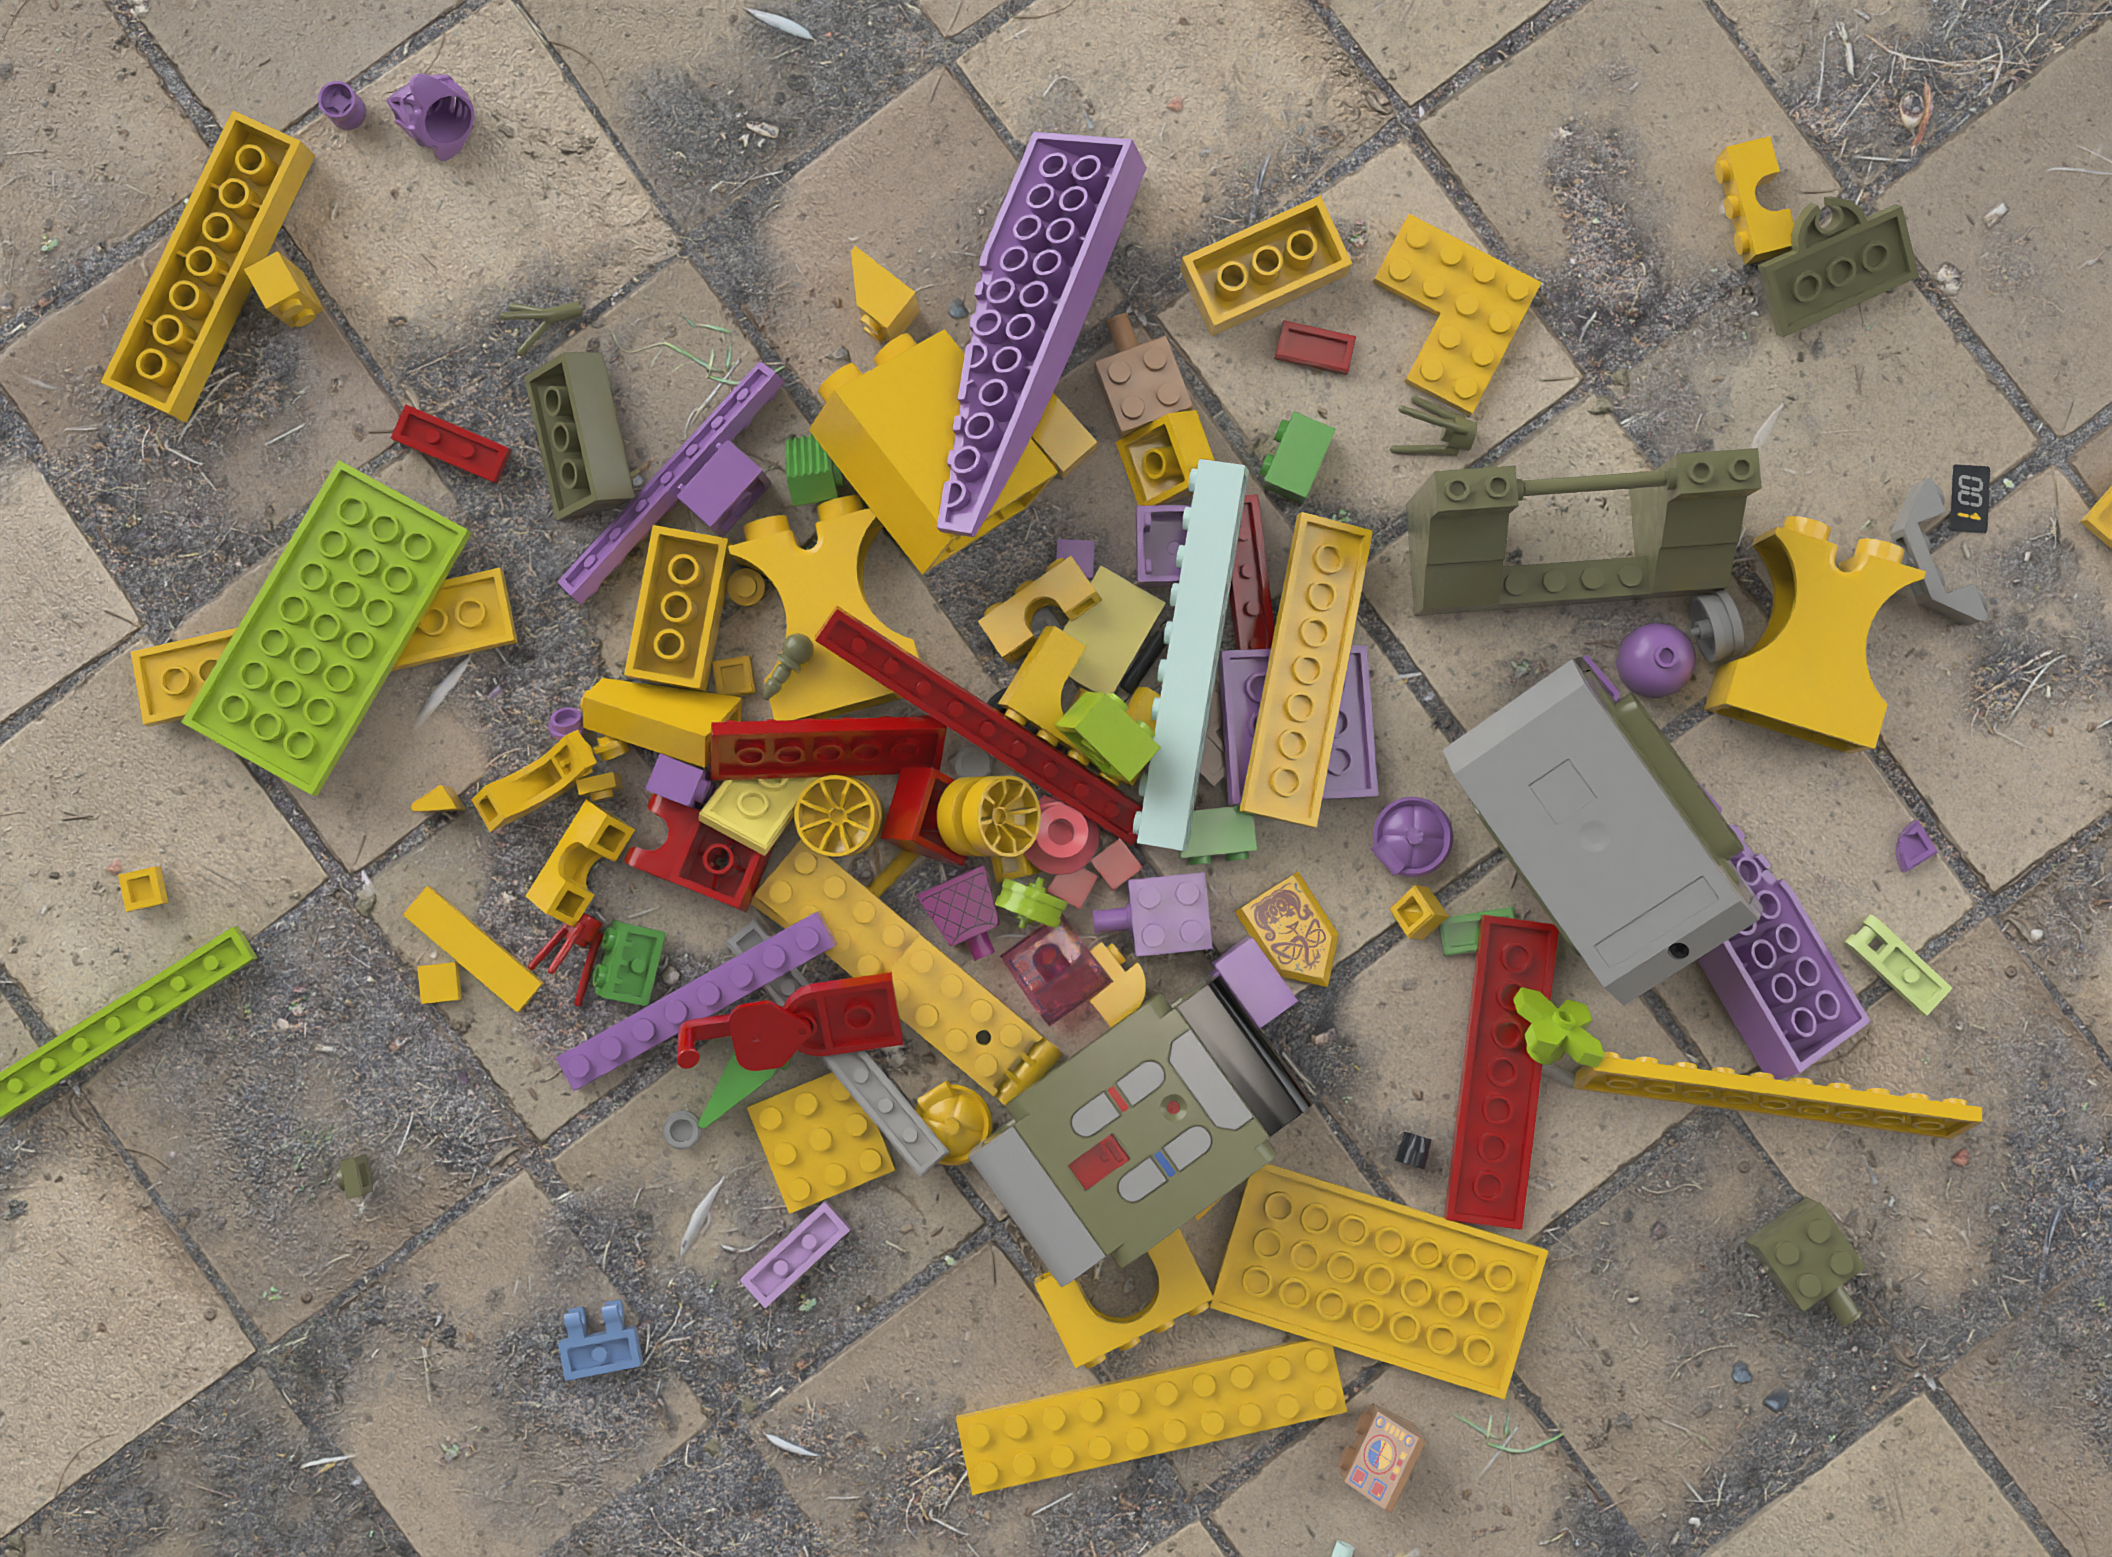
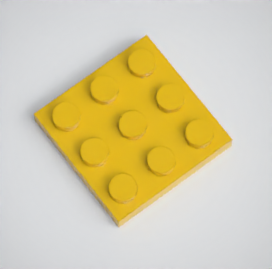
M833 1072L747 1107L789 1214L896 1170L882 1131Z

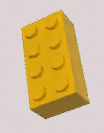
M1320 195L1182 257L1180 271L1212 337L1347 276L1352 266V261Z
M653 525L624 672L625 676L639 681L707 692L733 557L729 552L728 546L734 544L728 538Z

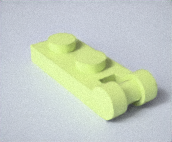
M1868 915L1861 923L1863 928L1856 935L1851 934L1843 942L1844 945L1853 954L1860 957L1919 1014L1928 1016L1953 988L1875 916ZM1875 937L1883 943L1876 952L1868 946Z

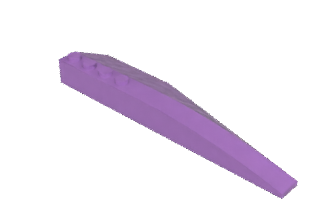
M1033 132L980 258L979 267L982 270L980 282L976 283L974 295L977 299L975 314L971 315L969 328L972 331L970 344L966 345L958 394L960 410L959 416H955L953 432L956 435L953 450H949L947 465L951 468L950 480L946 481L943 486L937 529L940 532L975 537L1011 476L1043 415L1081 331L1147 168L1133 139Z
M1588 655L1575 661L1582 673L1591 671L1616 703L1620 701L1617 688ZM1704 789V791L1706 792V794L1709 796V798L1711 799V801L1714 803V805L1717 807V809H1718L1719 812L1721 813V812H1722V808L1716 803V801H1715V800L1709 795V793ZM1729 824L1745 849L1731 858L1730 861L1758 898L1763 911L1757 922L1701 956L1697 961L1763 1073L1773 1074L1774 1079L1779 1080L1801 1073L1871 1021L1793 889L1784 879L1778 881L1768 870L1771 864L1761 853L1755 855L1743 841L1745 834L1737 825L1732 826Z

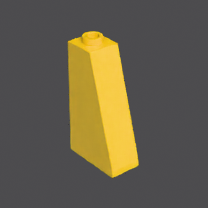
M602 678L590 690H587L580 703V708L583 711V728L703 768L710 763L711 722H724L728 720L741 722L742 698L736 696Z

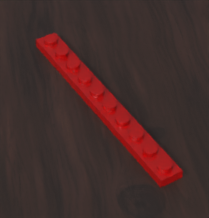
M837 605L814 637L817 643L1131 846L1138 838L1137 834H1133L1134 818L1137 811L1142 812V804Z

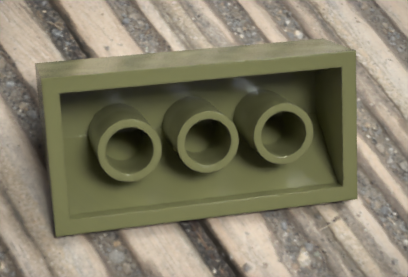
M564 352L524 376L556 521L611 510L634 499L633 481L628 470L625 445L620 434L617 409L613 403L609 385V373L605 367L603 354L595 352Z

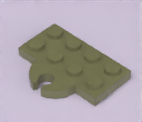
M1827 196L1824 197V205L1830 208L1832 219L1825 228H1821L1819 225L1821 210L1817 204L1810 203L1803 209L1795 220L1791 233L1792 250L1758 265L1776 335L1781 337L1790 335L1919 277L1902 206L1894 204L1866 217L1863 210L1853 201Z

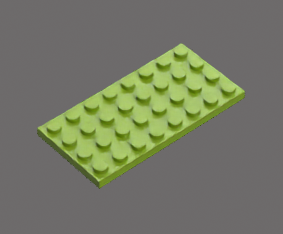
M338 460L181 723L310 795L317 797L472 533Z

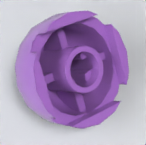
M1649 623L1632 630L1623 638L1618 658H1616L1618 674L1626 687L1637 695L1641 694L1645 697L1657 699L1677 693L1686 685L1695 670L1696 653L1691 640L1682 630L1664 623Z

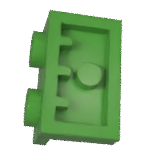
M613 919L611 927L605 929L602 938V949L605 952L602 965L598 964L593 975V986L596 987L595 993L606 999L648 1006L666 932Z

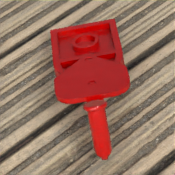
M892 972L809 984L793 992L786 1000L784 1006H779L772 1001L745 1003L735 1007L730 1014L688 1020L679 1027L677 1063L683 1069H690L696 1066L700 1060V1054L695 1049V1041L728 1036L732 1038L738 1064L749 1071L781 1068L797 1050L811 1056H830L903 1045V1034Z

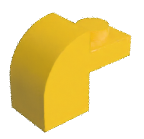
M1099 942L1089 951L1112 981L1092 996L1089 1001L1108 1025L1113 1027L1142 1005L1146 992V980L1143 970L1137 961L1124 971L1120 965L1126 960L1114 944L1111 943L1105 947L1102 942Z

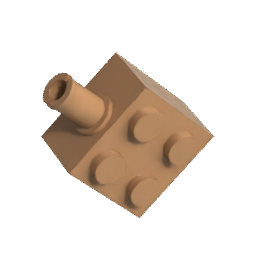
M1122 313L1108 319L1106 325L1110 330L1117 352L1112 356L1095 361L1094 372L1119 439L1128 436L1168 413L1192 410V402L1167 336L1144 344L1138 343L1128 313Z

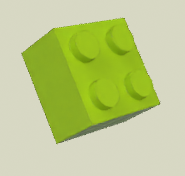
M1084 692L1054 725L1097 768L1111 779L1131 782L1161 748L1153 740L1156 736L1155 732L1143 721L1138 719L1135 722L1126 713L1128 710L1126 703L1112 692L1109 695L1103 692Z

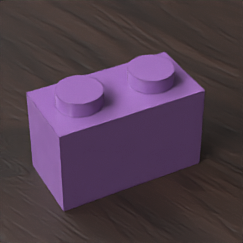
M659 754L645 790L688 807L701 810L703 803L706 804L714 794L716 783L712 782L711 773L669 756Z

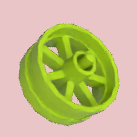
M1037 877L1035 884L1029 882L1028 886L1004 878L1003 888L1000 896H997L995 905L1017 913L1016 918L1020 919L1018 927L1022 929L1026 928L1027 923L1034 924V921L1058 929L1062 911H1065L1068 902L1046 894L1047 889L1042 887L1044 882L1042 878Z

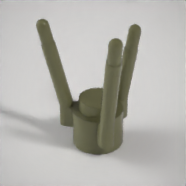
M1412 396L1411 401L1414 404L1443 418L1406 406L1398 408V411L1402 414L1442 427L1440 440L1445 441L1446 445H1393L1390 447L1392 453H1445L1457 456L1459 449L1470 451L1472 448L1478 424L1477 422L1466 420V416L1455 414L1418 396Z

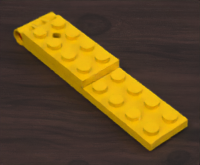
M802 839L799 840L754 894L791 926L820 911L838 944L824 953L853 978L892 972L900 1019L992 1096H995L1002 1104L1006 1105L1044 1077L1063 1055V1052L831 857L813 851ZM981 1030H986L990 1033L991 1039L987 1043H980L976 1038V1034Z

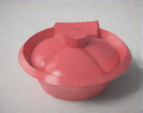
M1043 795L1038 800L1041 811L1039 832L1034 843L1024 854L1035 867L1050 874L1063 875L1078 871L1092 859L1096 852L1099 840L1097 823L1059 798Z

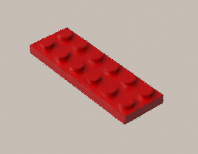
M920 715L917 717L882 716L879 718L844 717L841 719L805 718L802 720L777 721L766 719L763 721L738 722L728 720L724 722H711V780L803 778L829 775L900 774L902 767H927L940 771L947 726L930 715Z

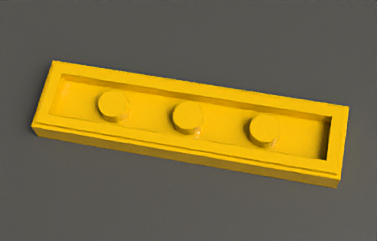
M426 886L402 914L517 1013L522 1011L544 985V982L432 886Z

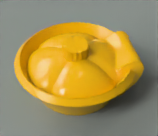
M947 1080L917 1098L918 1104L915 1111L950 1152L938 1163L955 1166L970 1162L971 1160L968 1156L971 1149L992 1133L991 1113L983 1098L972 1089L950 1084Z

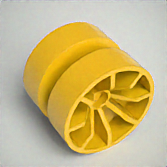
M829 775L813 781L802 791L795 806L794 820L800 838L813 851L833 857L853 856L867 851L879 840L886 820V811L881 796L867 782L853 777Z
M969 776L958 778L944 790L937 809V824L943 841L953 852L962 856H1018L1028 850L1034 843L1041 822L1040 805L1034 790L1026 781L1016 776Z

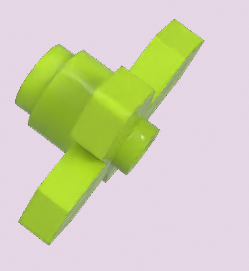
M1521 987L1513 1000L1517 1013L1532 1023L1524 1034L1527 1042L1526 1049L1530 1057L1540 1064L1552 1065L1554 1061H1559L1566 1052L1577 1063L1597 1068L1605 1054L1600 1041L1585 1031L1592 1022L1588 1006L1584 1003L1567 999L1557 1008L1541 992Z

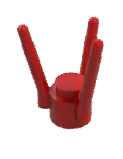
M585 912L575 927L564 923L528 965L529 970H534L565 936L567 940L548 968V973L554 974L574 943L585 948L587 943L590 942V948L574 1002L576 1007L582 1005L597 951L603 938V933L599 932L603 923Z

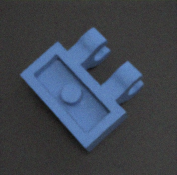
M621 1299L607 1301L605 1303L606 1306H602L606 1331L587 1334V1318L584 1306L568 1309V1313L564 1314L568 1338L561 1339L558 1342L565 1381L639 1367L643 1364L636 1325L625 1327L624 1308Z

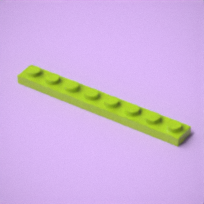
M239 926L231 927L0 1072V1120L258 959Z

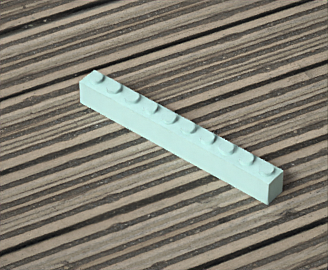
M1199 459L1198 469L1192 468L1188 488L1194 494L1192 506L1185 507L1182 529L1188 531L1185 545H1179L1176 558V567L1181 568L1179 583H1173L1170 595V606H1175L1173 622L1167 621L1164 632V644H1169L1167 660L1161 659L1158 669V682H1162L1163 685L1161 697L1154 698L1151 719L1157 721L1155 728L1156 736L1153 740L1161 748L1150 759L1148 774H1142L1139 796L1144 797L1142 812H1136L1133 823V834L1138 835L1137 843L1181 851L1188 850L1249 470L1245 465Z

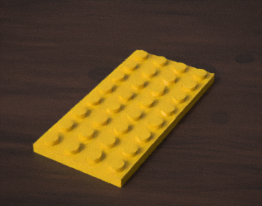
M1268 1163L1246 1180L1212 1295L1214 1299L1210 1301L1209 1307L1505 1400L1548 1250L1465 1223L1446 1220L1444 1217Z

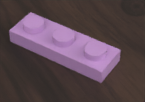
M825 1200L753 1266L740 1281L760 1304L766 1308L851 1230V1226Z

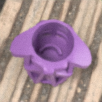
M418 73L412 76L410 82L387 98V103L396 118L394 121L396 125L400 126L419 146L433 149L437 159L447 161L461 151L475 120L474 108L467 93L448 74L428 75Z

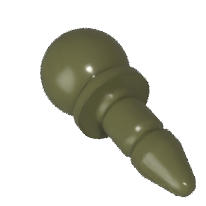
M796 633L785 639L782 647L783 653L776 656V659L781 664L776 667L772 677L766 682L763 692L764 700H769L780 691L782 684L790 676L791 670L799 673L801 670L800 664L810 660L813 655L814 646L809 637Z

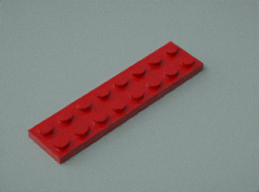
M1481 915L1444 1218L1446 1220L1519 1230L1523 1228L1543 1064L1536 1062L1527 1052V1042L1524 1034L1532 1023L1517 1013L1513 999L1520 988L1524 987L1539 991L1549 1001L1551 1000L1559 930L1554 924Z

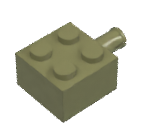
M1805 1197L1744 1240L1790 1305L1804 1312L1821 1299H1824L1842 1326L1853 1323L1862 1315L1861 1310L1857 1308L1843 1288V1285L1867 1267L1822 1203Z

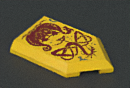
M1298 871L1234 911L1249 936L1253 937L1281 977L1328 987L1339 934Z

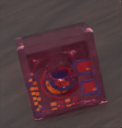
M1063 913L1060 917L1061 922L1058 929L1043 924L1000 955L1030 1003L1049 1027L1111 983Z

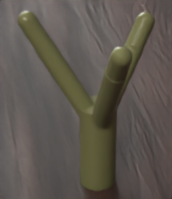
M579 301L546 309L510 303L509 309L516 312L500 313V319L502 320L545 319L517 350L518 356H523L552 323L583 316Z

